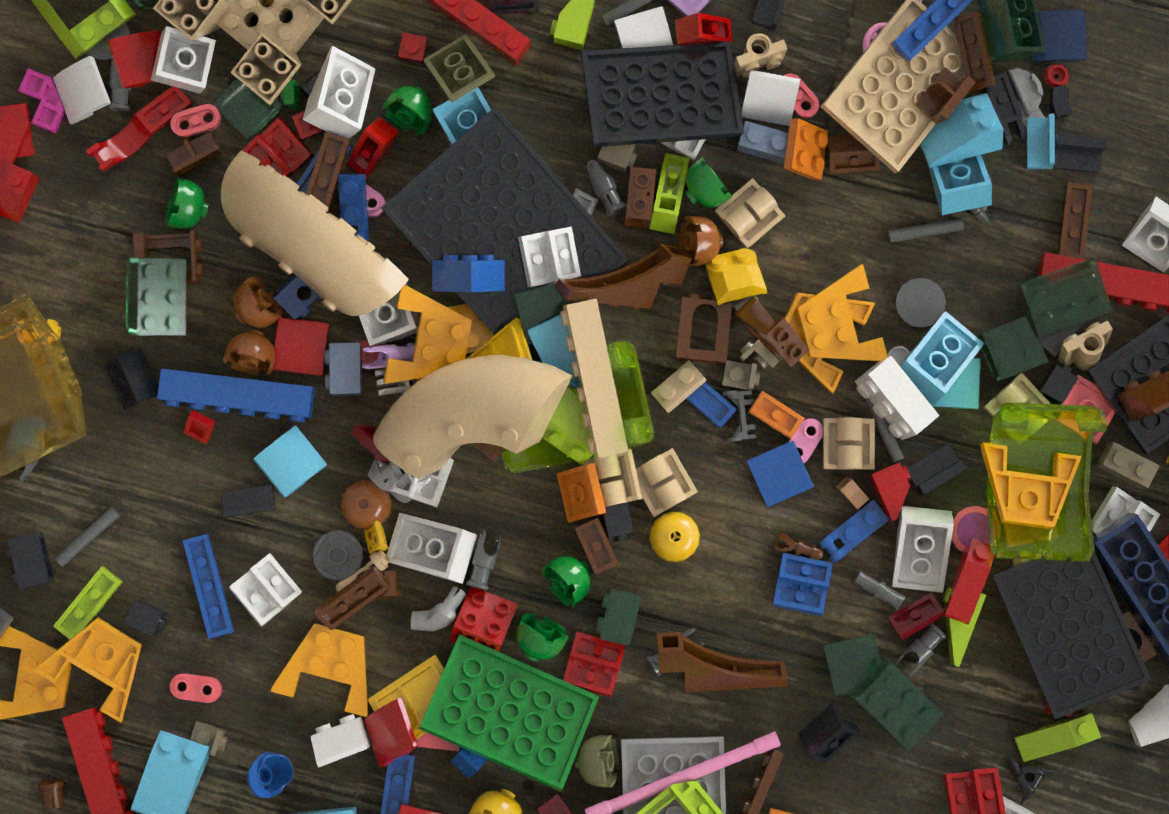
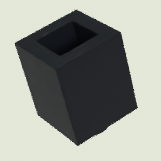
M1066 365L1052 366L1038 391L1047 400L1057 406L1061 405L1074 387L1078 377L1073 375L1074 371Z
M628 503L605 507L606 513L603 515L608 537H614L615 542L629 539V533H633L634 530Z
M135 600L124 624L150 636H156L158 632H163L168 622V619L165 618L167 612L142 600Z

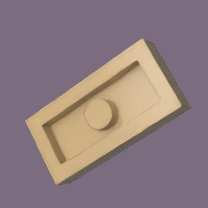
M688 360L652 391L651 394L670 413L707 380Z

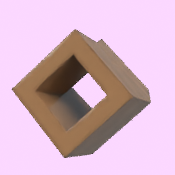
M846 477L836 486L855 510L859 509L869 499L849 477Z

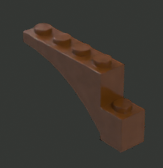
M659 244L658 248L652 253L622 269L590 278H559L555 288L563 295L566 301L571 303L597 299V303L608 304L612 307H619L620 305L636 310L639 308L650 309L660 284H682L692 257L680 246Z
M682 632L657 633L659 673L683 672L685 693L787 686L784 660L763 661L732 657L702 647L683 636Z

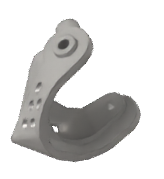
M375 459L367 474L368 477L380 489L389 491L400 502L407 503L412 499L390 491L394 489L397 481L403 476L400 468L391 461L382 463ZM407 483L404 490L409 491L410 484Z

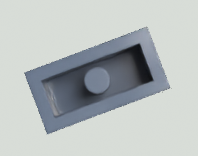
M745 121L743 126L744 133L740 137L736 151L784 164L789 133Z
M329 343V350H325V364L330 365V375L325 376L326 390H330L332 396L363 395L361 343Z

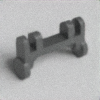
M737 390L722 392L723 396H728L738 407L739 426L734 435H732V438H727V442L756 439V434H747L749 430H756V425H747L745 406L753 405V399L744 400V396L752 395V391L737 392Z

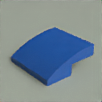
M794 441L747 461L767 507L814 487Z
M783 553L772 606L822 616L833 563Z

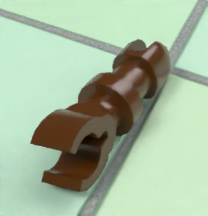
M778 533L777 537L778 540H783L785 543L774 542V548L778 551H794L796 555L804 554L816 560H820L823 557L821 547L806 545L802 540L794 541L785 533Z

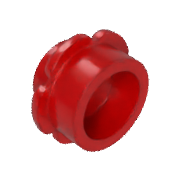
M1050 65L1044 75L1045 83L1051 85V88L1062 87L1069 79L1068 72L1062 65Z

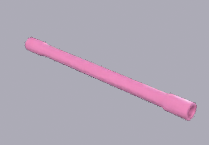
M774 731L722 755L609 801H603L585 809L586 814H613L616 811L660 794L673 783H685L756 754H762L781 746L780 741Z

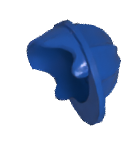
M273 752L261 753L255 758L248 770L247 782L252 793L258 798H270L281 793L293 778L292 763L282 754Z

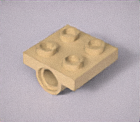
M757 33L752 35L747 41L743 55L736 57L734 63L736 78L740 76L749 78L750 70L757 71L764 67L770 70L781 65L780 62L783 61L787 51L785 41L781 40L772 44L771 40L764 34ZM753 50H758L762 54H756Z
M753 178L733 194V197L714 211L746 249L751 247L785 218V214L778 208V204L765 188L760 187Z
M1106 321L1102 324L1096 322L1087 327L1085 333L1079 336L1073 334L1063 341L1064 344H1062L1058 357L1060 365L1069 366L1074 363L1077 368L1083 371H1088L1097 365L1113 330L1109 322Z
M1022 373L1018 374L983 407L1017 444H1020L1027 436L1035 432L1056 411L1050 402Z
M855 417L824 418L823 469L874 470L875 419Z
M673 448L636 469L642 498L653 517L698 492Z
M628 449L629 452L607 457H592L584 464L595 463L605 507L642 499L631 449Z

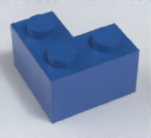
M443 255V260H432V291H505V260H494V255H479V260L478 255H462V260H458V255Z

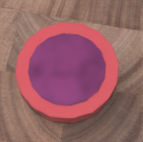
M980 506L965 507L953 517L954 526L951 541L961 553H963L964 548L972 538L995 547L998 544L1001 535L1000 523L995 514L987 508Z

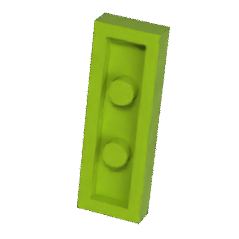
M101 566L53 627L70 640L91 623L123 581L106 567Z

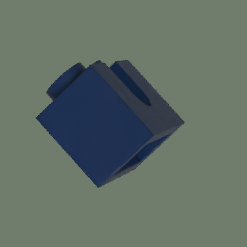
M295 274L271 295L294 320L298 317L301 319L305 317L312 309L309 305L316 298L318 301L323 299L311 287H309L310 294L304 299L298 298L297 290L302 286H309Z

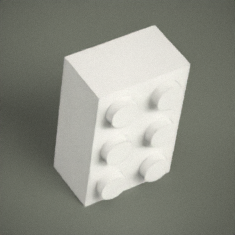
M892 356L876 363L854 381L858 385V392L864 398H869L874 404V412L880 418L887 420L890 425L889 430L896 438L904 440L917 435L939 416Z

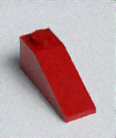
M974 538L967 544L960 559L944 616L969 625L990 572L997 547Z

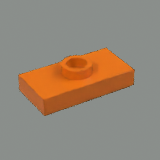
M761 391L748 413L790 440L805 419L764 391Z

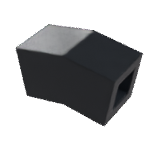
M1053 87L1050 90L1049 106L1052 114H1055V120L1067 117L1072 113L1069 104V87Z

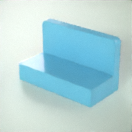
M1049 114L1048 118H1027V169H1052L1055 164V114Z

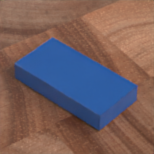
M706 382L686 398L688 402L719 429L737 410Z

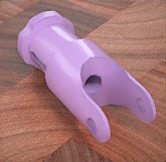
M408 343L406 346L391 344L363 348L365 352H379V355L375 362L363 364L362 368H385L387 358L412 361L415 344Z

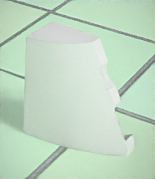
M450 458L442 469L420 480L404 471L405 474L397 481L394 489L390 491L437 508L454 460ZM407 483L410 484L409 491L404 490Z
M1169 683L1163 685V689L1152 699H1149L1144 704V707L1128 720L1135 745L1142 747L1169 738Z

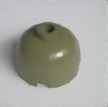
M599 735L589 738L583 743L579 753L576 754L575 767L579 769L580 775L585 782L593 786L612 787L617 780L618 773H614V763L619 765V749L617 741L611 739V735Z

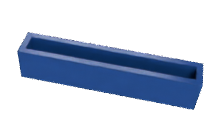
M161 369L157 399L164 401V406L179 407V403L189 404V409L204 410L205 406L214 407V412L229 413L230 409L239 410V415L254 416L255 412L265 413L264 418L279 419L280 415L290 416L289 421L304 422L305 418L312 419L315 388Z

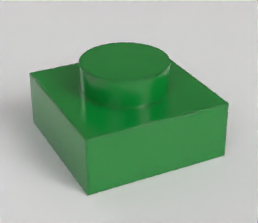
M290 79L280 92L282 103L291 110L301 109L300 90L297 87L298 83L293 79Z

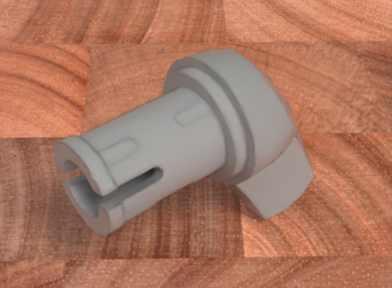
M452 587L443 603L435 605L428 611H413L411 630L434 632L451 624L456 619V609L466 597L465 592L460 589L457 593L458 587Z

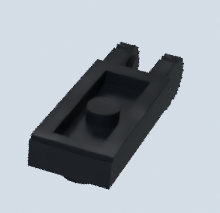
M1007 72L994 75L996 85L985 88L984 92L987 93L1003 127V140L1006 145L1012 144V135L1007 124L1014 122L1017 135L1021 140L1027 138V132L1022 121L1023 115Z

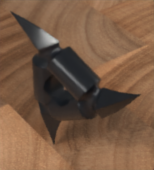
M1009 756L1012 774L1015 775L1017 782L1022 790H1024L1020 804L1022 805L1035 793L1034 790L1037 789L1041 782L1042 775L1057 770L1040 764L1038 766H1019ZM1030 772L1033 774V779L1027 782L1025 774Z

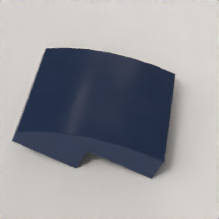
M1085 10L1032 12L1034 63L1054 61L1066 63L1087 60Z

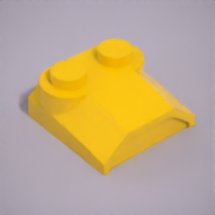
M742 248L718 254L706 265V273L718 305L767 293L757 263L756 253L751 249Z

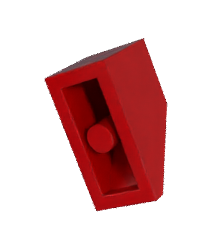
M695 13L675 20L677 45L730 41V44L733 43L731 20L729 18Z
M377 118L364 129L347 165L357 173L365 174L366 179H368L391 149L399 131L382 118Z
M9 163L0 182V215L20 223L40 178L30 171Z
M900 462L868 475L889 522L898 518L910 487L908 482L911 479L906 466H901Z

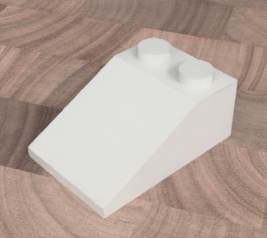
M332 46L308 98L303 120L326 132L350 139L362 128L375 68Z
M902 506L897 531L892 587L943 593L954 526L952 511Z
M399 513L387 556L392 564L463 584L477 535L457 527Z

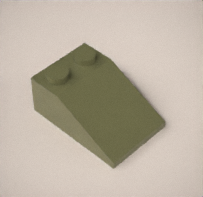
M466 34L423 59L435 82L451 103L495 77L494 72Z

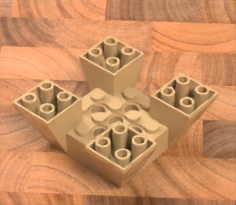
M159 0L153 9L192 41L220 28L247 49V52L231 73L271 105L302 65L297 56L300 48L324 18L331 24H334L352 0H274L270 7L266 6V0ZM292 11L293 18L289 23H286L285 15L287 12ZM257 15L258 23L252 27L250 23L251 18Z

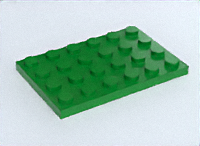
M459 634L418 729L561 791L599 696Z

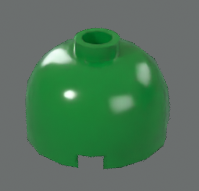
M399 87L389 95L382 106L383 109L386 108L387 113L385 116L393 125L405 132H408V128L415 130L414 135L424 134L434 117L432 110L434 105L427 92L420 87Z
M701 157L686 173L685 183L688 190L685 193L693 204L698 201L704 207H718L733 196L729 192L724 194L728 189L708 164L703 166L706 160Z
M178 177L172 188V191L175 192L172 198H169L165 223L168 227L188 229L196 225L200 217H206L209 204L204 202V193L196 183Z
M561 556L549 561L542 567L544 580L549 578L553 584L549 589L564 605L569 606L572 603V607H575L587 596L591 587V579L589 575L590 569L584 561H578L571 556Z
M534 613L524 614L516 630L517 644L525 653L524 655L532 661L554 658L562 651L567 642L568 635L565 636L566 629L548 617L544 616L542 621L535 619L536 614Z

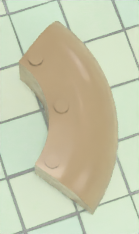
M240 151L233 159L222 181L221 202L226 218L241 234L239 239L248 247L255 246L279 262L278 266L288 275L294 273L324 299L322 303L332 312L338 310L350 316L367 314L388 302L409 280L390 260L384 259L377 252L373 251L375 247L370 242H367L359 235L354 236L356 230L342 218L339 220L331 213L327 214L328 207L311 194L308 196L302 191L298 192L299 185L284 175H280L269 165L266 167L263 165L259 166L260 161L257 158L243 151Z
M487 355L457 361L430 373L408 388L383 417L373 435L374 444L388 460L419 480L442 469L454 452L463 444L488 443L506 448L517 454L540 442L572 375L544 362L539 363L528 360L529 358Z

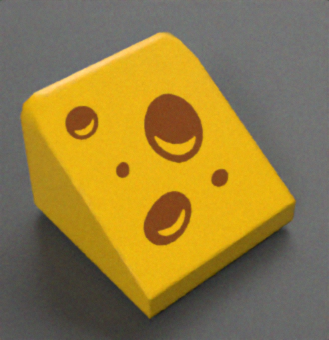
M377 520L370 529L364 532L370 554L375 551H386L388 549L383 526Z

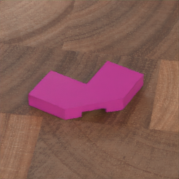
M28 68L18 91L40 101L31 123L56 134L65 115V110L55 83L51 77Z

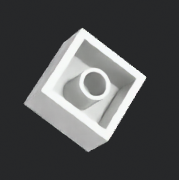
M166 26L161 33L151 80L200 94L206 87L216 40L202 36L192 41L180 30Z

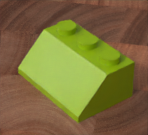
M568 384L542 438L581 465H584L594 453L590 454L587 445L590 433L588 428H584L582 413H585L584 405L579 403L576 389Z

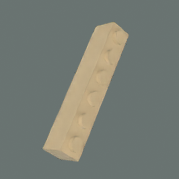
M597 299L564 305V311L560 312L563 327L567 326L569 336L566 337L568 352H572L574 362H571V369L574 378L578 377L580 387L576 388L579 403L584 405L585 413H582L584 428H588L590 438L587 439L590 454L594 453L596 458L629 452Z

